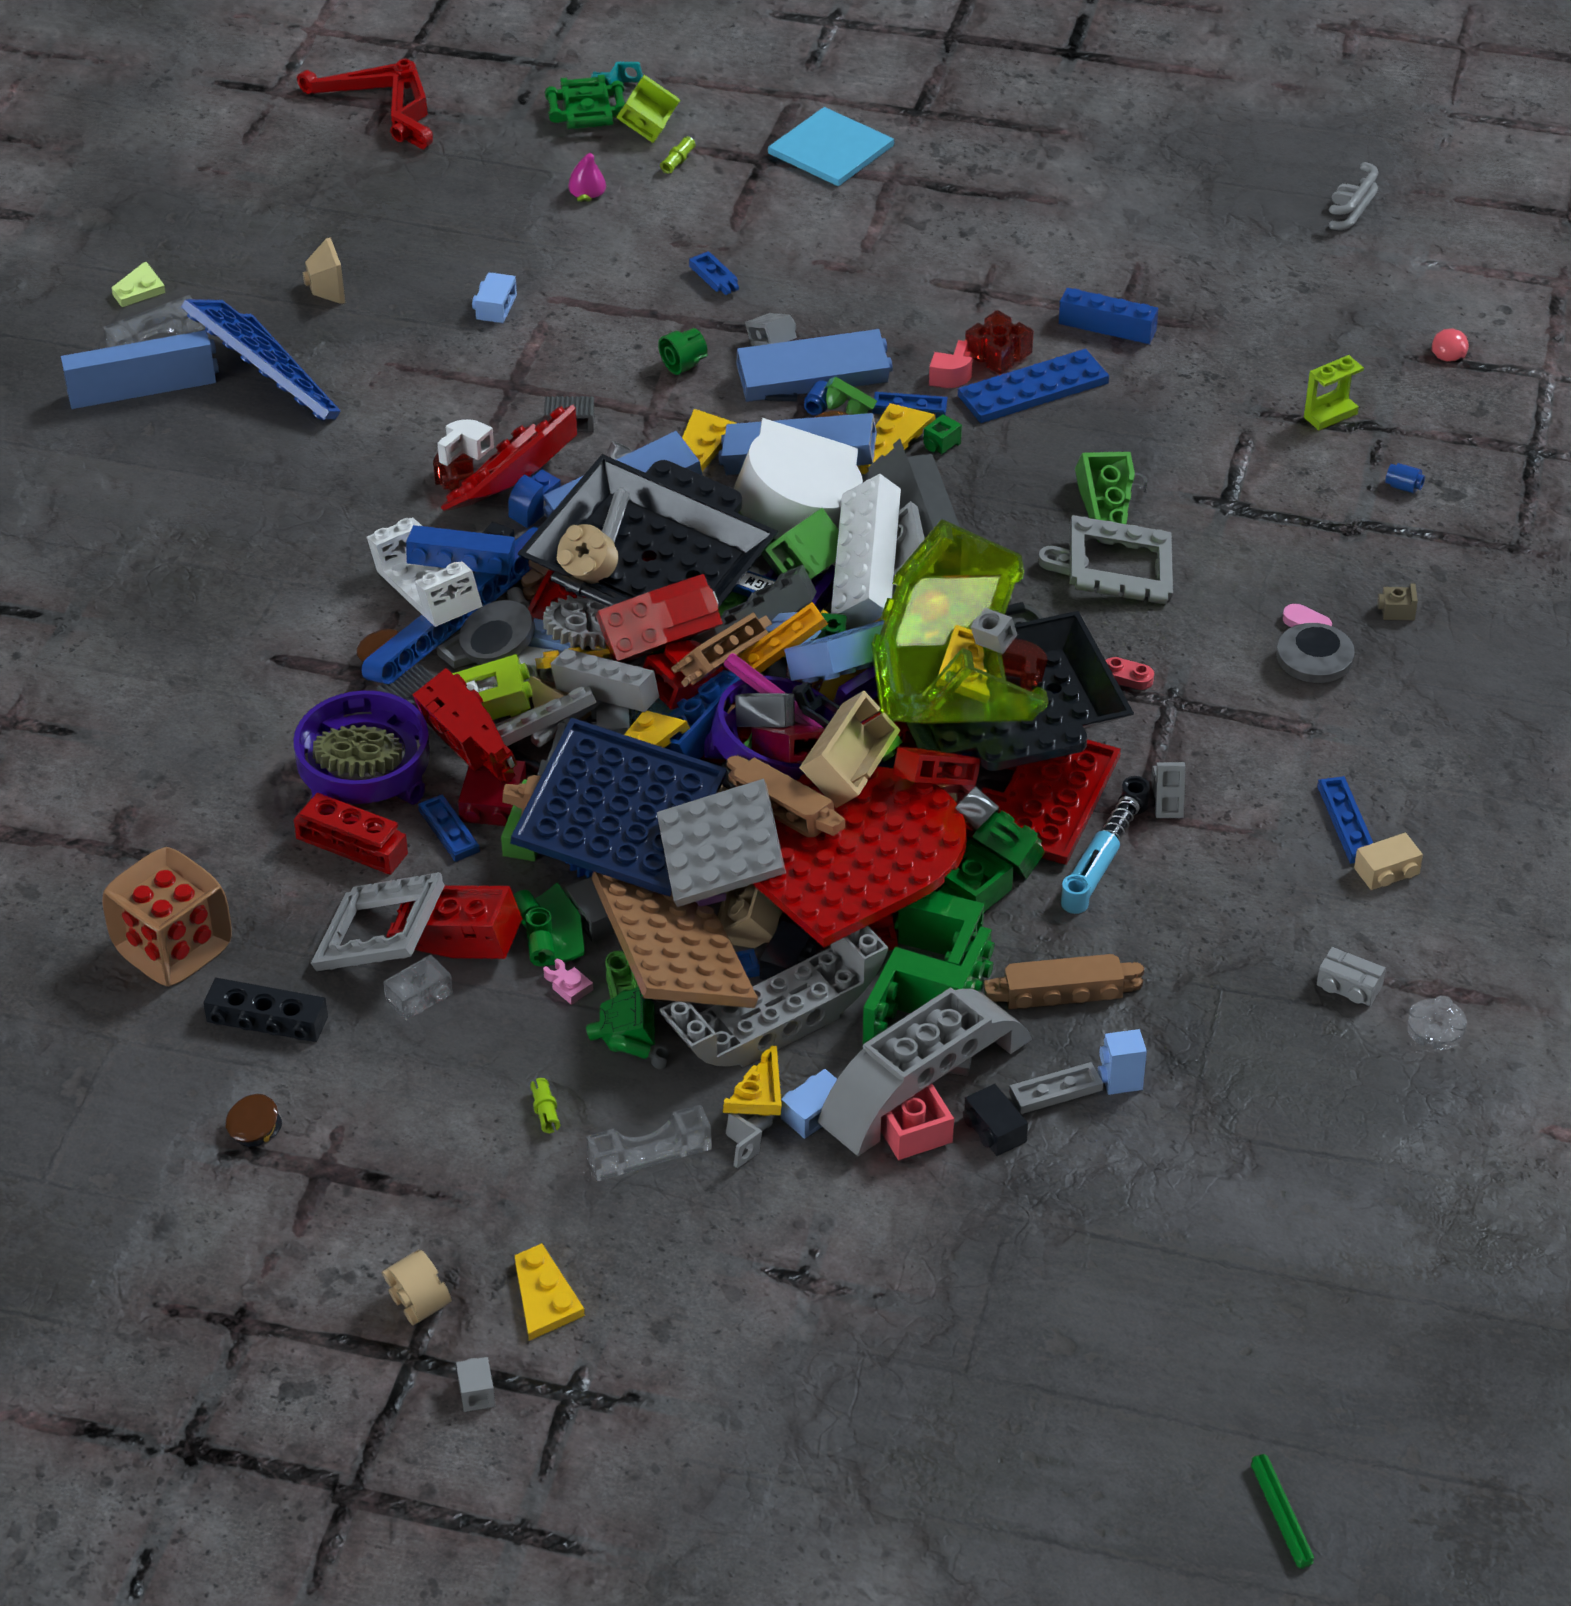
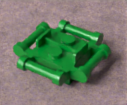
M604 74L593 78L570 80L560 78L561 89L557 90L555 87L550 86L544 92L549 102L550 110L548 115L550 121L554 123L566 122L567 129L613 125V118L617 117L625 104L623 83L621 81H614L611 85H606ZM608 96H615V106H610ZM563 100L564 111L558 108L557 101Z

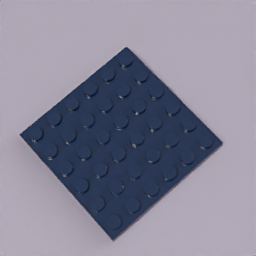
M571 717L511 835L510 844L670 897L672 889L657 812L718 793L726 777L727 769Z

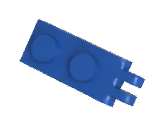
M709 251L689 259V267L716 292L721 291L728 295L731 294V290L733 292L739 290L737 277Z

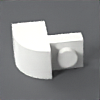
M458 420L446 426V436L438 442L439 462L448 466L462 453L480 460L494 448L493 428L475 420Z

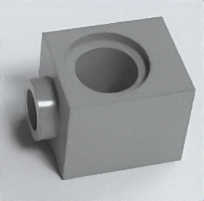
M984 608L971 625L977 645L1001 654L1006 651L1017 636L1012 617L988 608Z
M488 1357L470 1358L466 1361L456 1362L463 1411L495 1407L494 1388Z

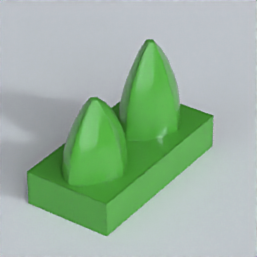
M836 376L830 378L825 386L828 389L826 401L829 410L840 407L848 400L846 415L866 414L877 403V400Z

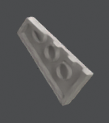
M590 686L586 688L578 687L566 696L551 700L544 705L496 723L495 726L504 744L509 746L597 702Z

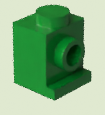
M942 414L924 428L923 444L930 452L936 450L941 454L954 445L959 446L961 444L962 424Z

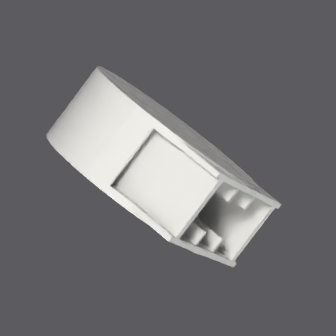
M762 418L760 434L752 442L734 486V489L742 495V508L740 512L745 517L777 530L778 534L774 537L775 539L781 537L821 508L824 509L839 529L842 494L863 483L861 473L856 465L858 448Z

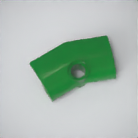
M558 883L554 884L537 898H534L528 890H520L513 895L522 916L521 924L527 931L529 959L533 965L541 967L555 965L556 959L568 962L585 954L580 913Z

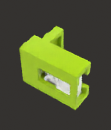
M517 654L452 673L453 675L458 673L467 684L466 687L470 691L474 689L479 693L484 701L482 706L490 714L492 720L508 715L514 717L531 709L529 697H533L529 681H526V679L530 678L526 663H520Z

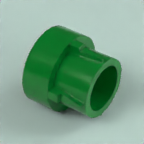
M696 328L684 332L673 331L660 337L658 341L661 359L667 369L675 375L692 369L700 360L708 356L706 341Z

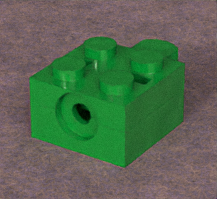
M1002 810L999 814L994 812L977 829L972 837L975 842L1012 865L1015 873L1027 879L1045 853L1041 845L1042 841L1037 837L1038 833L1030 827L1024 825L1021 828L1014 823L1015 819Z
M970 839L966 842L965 853L958 868L951 870L945 877V882L934 891L984 903L985 912L1012 890L1013 866Z

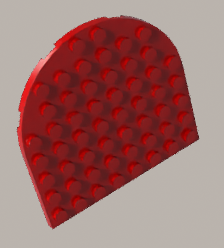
M876 767L857 797L837 808L834 806V811L845 819L846 828L839 831L838 834L833 836L822 832L816 837H806L774 819L786 874L753 883V885L823 947L914 903L940 887L951 870L958 868L965 853L967 838L964 816L955 808L957 805L956 801L944 789L935 783L912 782L894 775L892 768ZM806 774L802 775L799 780H796L825 796Z

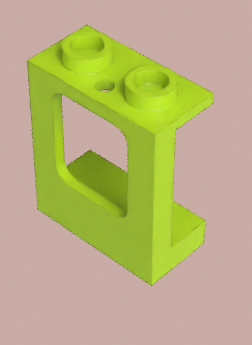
M1347 355L1309 372L1304 418L1317 430H1321L1357 415L1359 406L1349 399L1352 375L1364 371V367L1350 355ZM1318 382L1324 387L1338 382L1335 390L1316 397Z

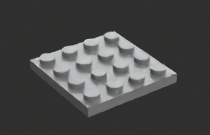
M764 779L657 812L673 900L677 907L786 874L768 788Z

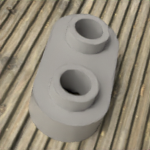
M1046 546L1039 551L1038 562L1042 568L1070 576V550L1057 546ZM1085 555V568H1088L1089 559Z

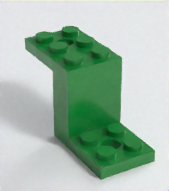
M933 891L898 910L899 914L894 926V930L898 931V943L945 955V962L961 966L980 927H983L984 903Z
M980 927L961 966L895 947L863 1007V1044L886 1030L888 1020L894 1019L897 1010L911 1014L950 987L954 990L974 989L982 993L983 980L990 977L994 964L990 961L995 943L991 942L992 929Z

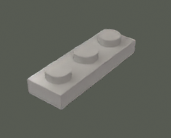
M1092 1062L1009 1086V1094L1020 1114L1103 1091V1081Z

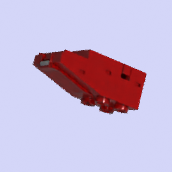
M704 574L601 609L596 615L612 660L621 663L666 648L668 644L685 641L692 636L717 628L723 624L718 612L719 602L715 592L708 586Z
M445 668L412 694L420 713L425 718L427 726L474 772L484 765L501 783L503 781L509 782L516 776L513 768L517 765L515 757L504 744L490 714L482 706L484 702L482 697L476 690L470 691L466 687V682L458 673L453 675Z
M445 885L414 950L450 958L506 959L522 921V916L510 886ZM415 901L401 903L399 909H397L398 917L395 922L391 923L386 938L403 932L407 923L406 920Z

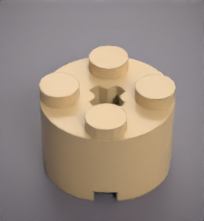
M588 524L572 525L567 529L559 542L557 561L565 571L575 578L588 584H594L613 573L618 563V551L613 540L595 526Z
M422 1250L411 1253L382 1271L384 1279L391 1287L388 1291L397 1305L402 1303L406 1307L403 1311L411 1325L421 1322L452 1301L445 1283H441L436 1275L438 1273L437 1269Z

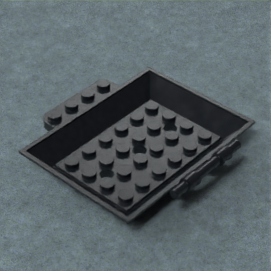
M601 454L522 547L518 555L554 571L551 581L565 587L566 591L576 593L579 597L585 596L607 607L701 574L705 575L708 586L715 592L719 602L718 606L720 607L778 534V531L738 514L742 508V495L739 491L668 460H659L653 463L645 473ZM619 488H624L625 491L629 492L630 497L614 543L618 551L617 566L609 577H604L598 583L588 584L569 574L557 561L559 542L567 529L572 525L588 524L602 531L615 491L619 490ZM647 557L655 558V560H650L648 562L644 561L643 559Z
M1023 602L1009 605L1001 603L988 606V609L1009 616L1025 612V605ZM983 610L957 616L954 614L939 616L937 620L920 623L922 634L939 630L941 640L874 654L917 748L958 755L975 752L977 757L980 758L982 767L991 771L1082 752L1087 746V733L1084 728L1134 715L1132 708L1079 611L1014 624L1017 636L1003 654L983 647V664L987 672L986 686L989 687L990 693L987 702L935 684L955 625L971 624ZM999 702H1006L1008 704L1001 705ZM947 713H954L956 715L949 716Z

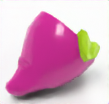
M588 153L580 160L569 179V191L580 202L591 201L592 198L602 195L606 189L605 179L598 169L592 153Z

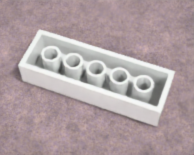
M881 474L864 481L842 494L831 614L846 615V629L848 630L872 623L891 612L901 488Z

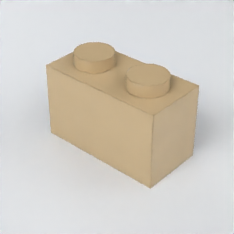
M1405 832L1358 848L1354 869L1370 890L1420 874L1423 854Z

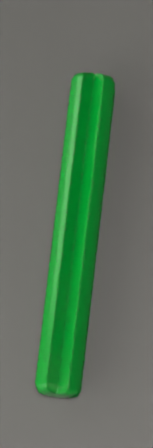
M1265 1454L1254 1456L1251 1467L1297 1567L1301 1569L1310 1567L1313 1564L1314 1555L1268 1456Z

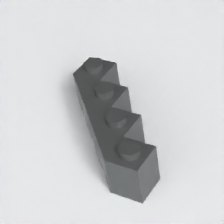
M801 565L779 575L774 584L752 592L747 602L723 612L721 616L723 624L721 626L692 636L691 640L703 644L753 612L758 619L766 615L772 623V620L779 613H791L803 609L812 602L816 594V590L804 566Z

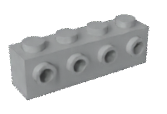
M565 649L550 663L556 689L570 693L578 687L586 688L590 686L596 700L645 712L659 698L653 670Z

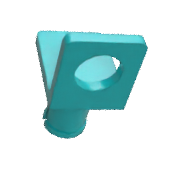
M616 62L610 72H593L591 78L604 74L606 85H611L614 81H621L622 83L639 82L643 77L639 62ZM626 68L635 69L637 76H629L626 73Z

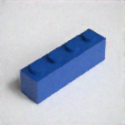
M1067 288L1060 300L1058 324L1150 344L1157 331L1158 307Z
M413 525L406 541L407 564L446 568L447 565L453 562L462 561L474 572L509 576L515 560V537Z

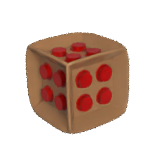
M164 847L145 856L117 876L103 892V910L112 943L127 961L148 977L164 986L169 987L185 980L218 956L230 943L232 927L224 890L209 872L173 848Z

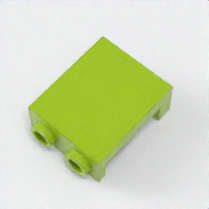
M643 75L616 118L654 143L664 129L674 109L679 104L680 99L646 75Z

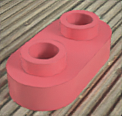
M1119 657L1105 660L1119 685L1137 690H1145L1153 685L1154 671L1151 667Z

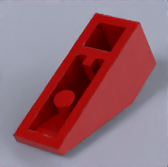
M898 747L893 774L912 782L976 786L981 761L980 758L921 748Z

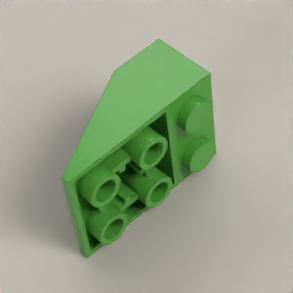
M821 508L767 546L761 555L778 577L784 572L803 565L810 580H812L836 562L839 529L824 509Z

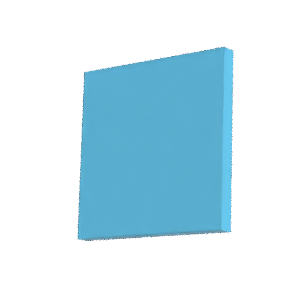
M823 107L768 146V154L836 186H840L893 147L894 139Z

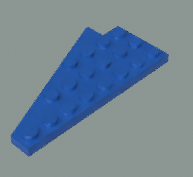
M185 299L181 308L188 313L187 316L191 320L203 324L209 334L221 338L227 348L239 352L242 360L249 364H254L259 368L260 374L276 381L278 388L294 395L296 402L312 409L315 417L321 420L337 418L341 410L252 314H240L223 300Z

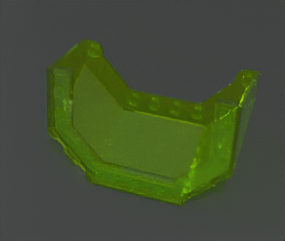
M943 519L939 521L897 571L892 583L897 587L893 598H887L880 620L884 621L880 635H874L871 644L881 714L885 713L892 721L910 723L1033 721L1040 712L1045 710L1048 704L1046 690L1037 687L1030 692L1007 682L1002 654L983 647V664L986 672L975 668L972 652L962 648L938 675L955 625L971 630L973 620L981 614L984 608L1005 615L1015 583L1019 582L1024 575L1023 561L1020 554Z

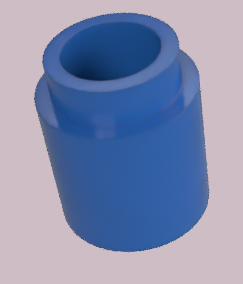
M817 381L804 399V408L811 415L818 416L823 414L828 408L826 401L828 389L825 388L826 381Z
M1397 463V465L1391 464L1389 466L1385 481L1391 484L1393 488L1416 493L1417 489H1422L1425 475H1422V469Z

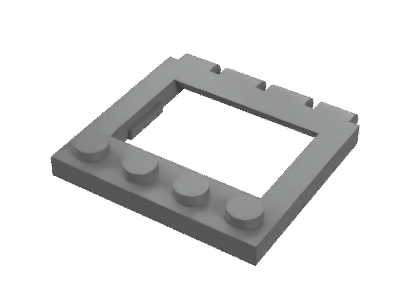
M1072 515L1070 520L1069 584H1074L1076 590L1093 592L1094 588H1097V593L1117 597L1119 592H1122L1123 598L1144 601V598L1148 597V602L1166 605L1168 600L1171 601L1173 595L1171 532ZM1097 539L1101 543L1109 545L1122 543L1127 548L1138 549L1146 547L1151 552H1156V580L1085 568L1084 540Z
M441 873L425 874L420 877L413 876L397 879V881L378 882L373 885L354 886L351 892L345 893L311 965L316 971L411 957L445 886L442 882ZM415 901L406 920L407 923L403 932L397 933L390 938H385L384 935L375 936L366 942H362L360 939L350 940L348 943L340 946L357 910Z

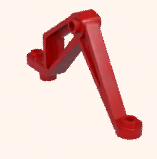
M401 59L395 64L318 78L315 73L309 70H304L297 75L299 87L307 94L393 87L391 106L392 127L390 128L392 137L397 142L406 140L421 149L432 144L433 133L430 128L417 122L428 115L426 95L413 61ZM404 88H411L414 101L403 107Z

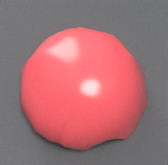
M1453 328L1443 329L1436 334L1432 342V352L1437 358L1445 362L1456 361L1460 358L1464 359L1469 348L1466 335Z

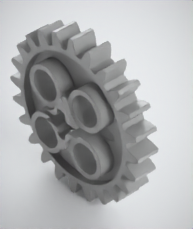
M568 595L567 600L558 598V603L551 602L550 606H546V612L543 615V629L547 630V635H553V640L561 639L560 644L569 642L572 648L576 645H580L581 649L590 646L591 649L595 650L596 645L605 648L606 641L596 615L599 610L607 608V606L592 599L579 596L573 598Z

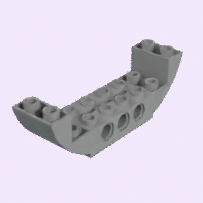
M866 926L832 943L831 948L753 986L758 997L755 1008L715 1005L698 1013L689 1002L675 1001L659 1009V1011L701 1060L715 1066L741 1065L743 1068L761 1059L764 1051L771 1046H777V1050L839 1019L840 1014L853 1004L872 982L883 964L888 947L869 926Z
M950 987L863 1044V1049L851 1060L830 1090L823 1104L818 1123L854 1154L859 1156L880 1142L881 1117L991 1043L996 1042L1008 1053L1012 1054L1031 1041V1035L1027 1028L983 993L974 989L954 990Z

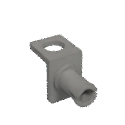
M736 1113L728 1114L726 1135L738 1143L735 1149L733 1166L739 1168L759 1153L762 1131L772 1126L773 1123L771 1116L761 1117V1115L755 1114L746 1121ZM744 1149H748L746 1154L742 1156Z

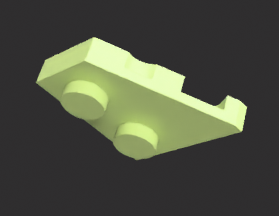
M147 262L142 263L112 287L113 296L121 307L166 293L164 284Z

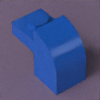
M543 469L531 478L524 474L511 491L508 502L509 517L526 528L530 527L544 516L543 495L561 487V480Z

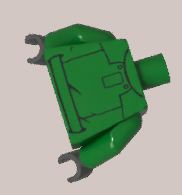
M639 987L632 990L625 989L614 998L602 1002L600 1005V1021L586 1025L587 1035L591 1041L602 1038L611 1051L628 1053L643 1059L650 1057L652 1058L651 1064L653 1067L664 1069L667 1065L668 1049L665 1046H657L654 1049L650 1047L655 1045L654 1013L661 1015L659 1009L667 1006L668 1003L666 1000L643 998Z

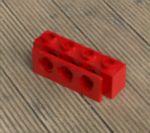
M318 792L293 819L296 839L389 875L394 872L408 854L406 834L396 830L398 828L397 822Z

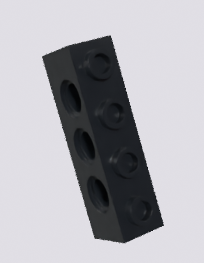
M216 977L203 1002L206 1021L209 1023L258 1031L270 1035L285 1036L301 1041L317 1042L328 1018L325 997Z

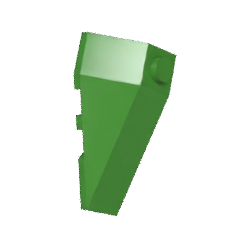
M1131 452L1082 453L1075 467L1079 491L1089 518L1126 524L1132 482L1135 475Z

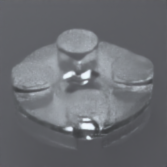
M1441 995L1436 998L1421 1000L1410 1007L1407 1030L1412 1039L1418 1044L1424 1046V1043L1434 1045L1433 1049L1444 1050L1455 1047L1461 1042L1466 1031L1467 1019L1464 1012L1457 1005L1453 1004L1451 998ZM1432 1021H1438L1442 1023V1026L1431 1023Z

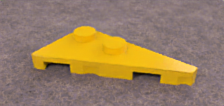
M771 1046L761 1055V1062L749 1069L744 1075L743 1081L735 1086L734 1094L731 1098L724 1099L723 1113L759 1114L761 1116L781 1115L782 1105L777 1046Z

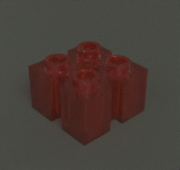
M996 310L985 318L984 325L977 323L965 331V341H968L967 351L971 352L972 359L977 362L986 361V367L1001 375L1013 367L1014 362H1020L1032 354L1034 330L1020 322L1013 324L1011 317Z

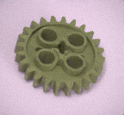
M351 725L350 729L340 726V730L331 728L330 733L323 731L322 736H316V741H313V759H315L316 764H321V768H328V772L337 770L338 775L349 773V777H352L354 774L364 777L365 773H369L375 776V772L384 774L385 769L393 770V766L399 765V761H402V743H399V738H394L393 733L386 734L385 729L376 731V727L366 729L365 725L361 728Z

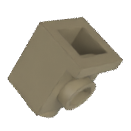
M1410 584V587H1383V593L1378 594L1377 607L1382 609L1383 620H1415L1418 603L1416 584Z

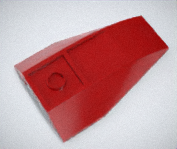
M573 404L566 408L559 406L549 414L552 417L549 421L544 420L537 426L533 423L525 428L521 425L512 431L511 435L513 437L510 440L505 439L495 447L497 451L474 474L463 480L462 486L459 489L456 488L446 496L447 501L441 506V509L443 511L454 510L480 502L514 486L524 474L530 476L540 469L577 435L575 406Z

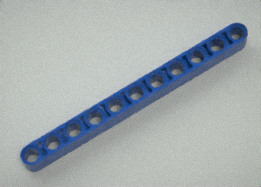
M532 527L515 540V560L509 576L483 572L473 573L482 606L492 603L522 579L523 575L529 572V560L519 556L518 552L539 528ZM476 610L436 627L423 615H420L365 659L361 670L363 677L369 681L384 684L393 683L405 671H408L409 668L460 629L467 618Z

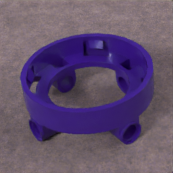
M764 676L785 693H792L795 686L803 684L787 678ZM743 680L730 685L720 697L710 734L706 735L704 743L705 757L724 760L731 756H741V758L747 760L755 757L794 780H799L805 774L799 768L801 764L770 759L756 753L741 742L737 733L736 707L729 714L723 709L735 702L736 695L758 692ZM811 688L815 697L819 694L824 696L817 690ZM824 705L815 710L816 713L829 722L835 715L833 711Z
M380 691L347 692L320 702L310 709L297 725L293 739L296 765L301 779L312 791L311 798L318 792L344 803L364 804L396 796L415 805L423 797L425 784L423 783L422 775L430 760L428 727L424 716L407 700ZM372 712V714H356L344 717V715L352 713ZM351 725L356 726V728L365 725L366 727L385 729L386 734L393 733L394 738L400 739L399 743H402V748L405 747V754L401 763L387 775L367 780H345L331 774L326 768H321V764L315 763V759H313V741H316V736H322L323 731L330 733L331 728L340 730V726L350 729ZM416 740H419V744H420L419 749H418V747H417V742H416ZM306 753H308V762L305 760Z

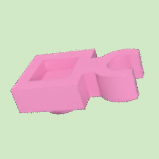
M560 959L555 960V968L557 970H550L546 966L543 968L544 977L549 982H552L553 990L571 1005L593 991L592 981L575 967L567 971L565 963Z

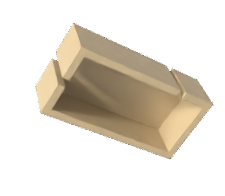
M865 691L842 703L799 767L818 789L833 801L836 808L860 794L868 781L867 779L871 777L900 732V729L885 713L880 714L864 725L860 723L880 710V707Z

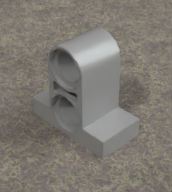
M1157 762V766H1152L1151 772L1152 790L1155 797L1156 818H1184L1185 763Z

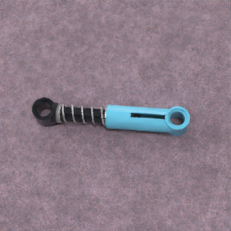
M1130 776L1123 781L1119 802L1115 807L1116 809L1112 811L1111 817L1108 818L1107 824L1103 826V831H1098L1071 875L1064 878L1062 882L1061 906L1065 911L1079 914L1088 908L1090 896L1119 850L1120 836L1125 834L1124 829L1129 827V821L1134 819L1133 815L1141 814L1147 810L1150 785L1145 778Z

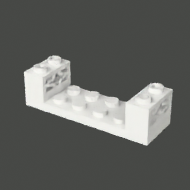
M414 518L402 519L396 525L389 528H380L374 534L367 536L377 572L435 627L482 607L473 572L462 561L453 562L447 565L446 568L407 564V538L413 525L422 526Z

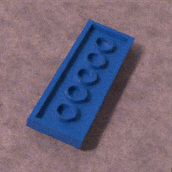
M1083 349L958 388V397L981 424L1108 384L1109 375L1087 349Z

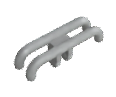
M1361 163L1360 169L1369 174L1366 178L1360 180V186L1342 183L1337 188V192L1333 193L1332 200L1337 205H1331L1329 212L1336 215L1352 213L1344 221H1330V229L1346 230L1351 228L1376 195L1378 186L1374 181L1379 172L1373 164Z

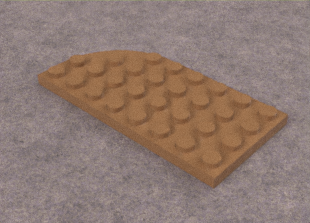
M593 871L592 881L643 998L746 1008L756 1007L758 997L720 920L711 907L707 905L698 906L697 902L677 907L673 900V894L669 897Z

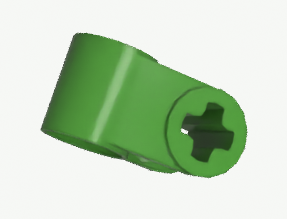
M613 951L606 957V981L610 999L625 989L632 990L639 987L623 951Z

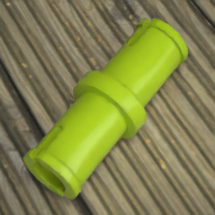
M684 137L677 146H674L669 151L666 159L661 162V170L667 174L672 173L679 164L686 160L690 151L695 148V141L691 137Z
M537 1078L538 1089L534 1081L530 1084L534 1097L533 1108L535 1113L539 1115L542 1131L554 1133L553 1122L556 1130L560 1128V1121L556 1113L557 1102L555 1097L551 1095L548 1080Z

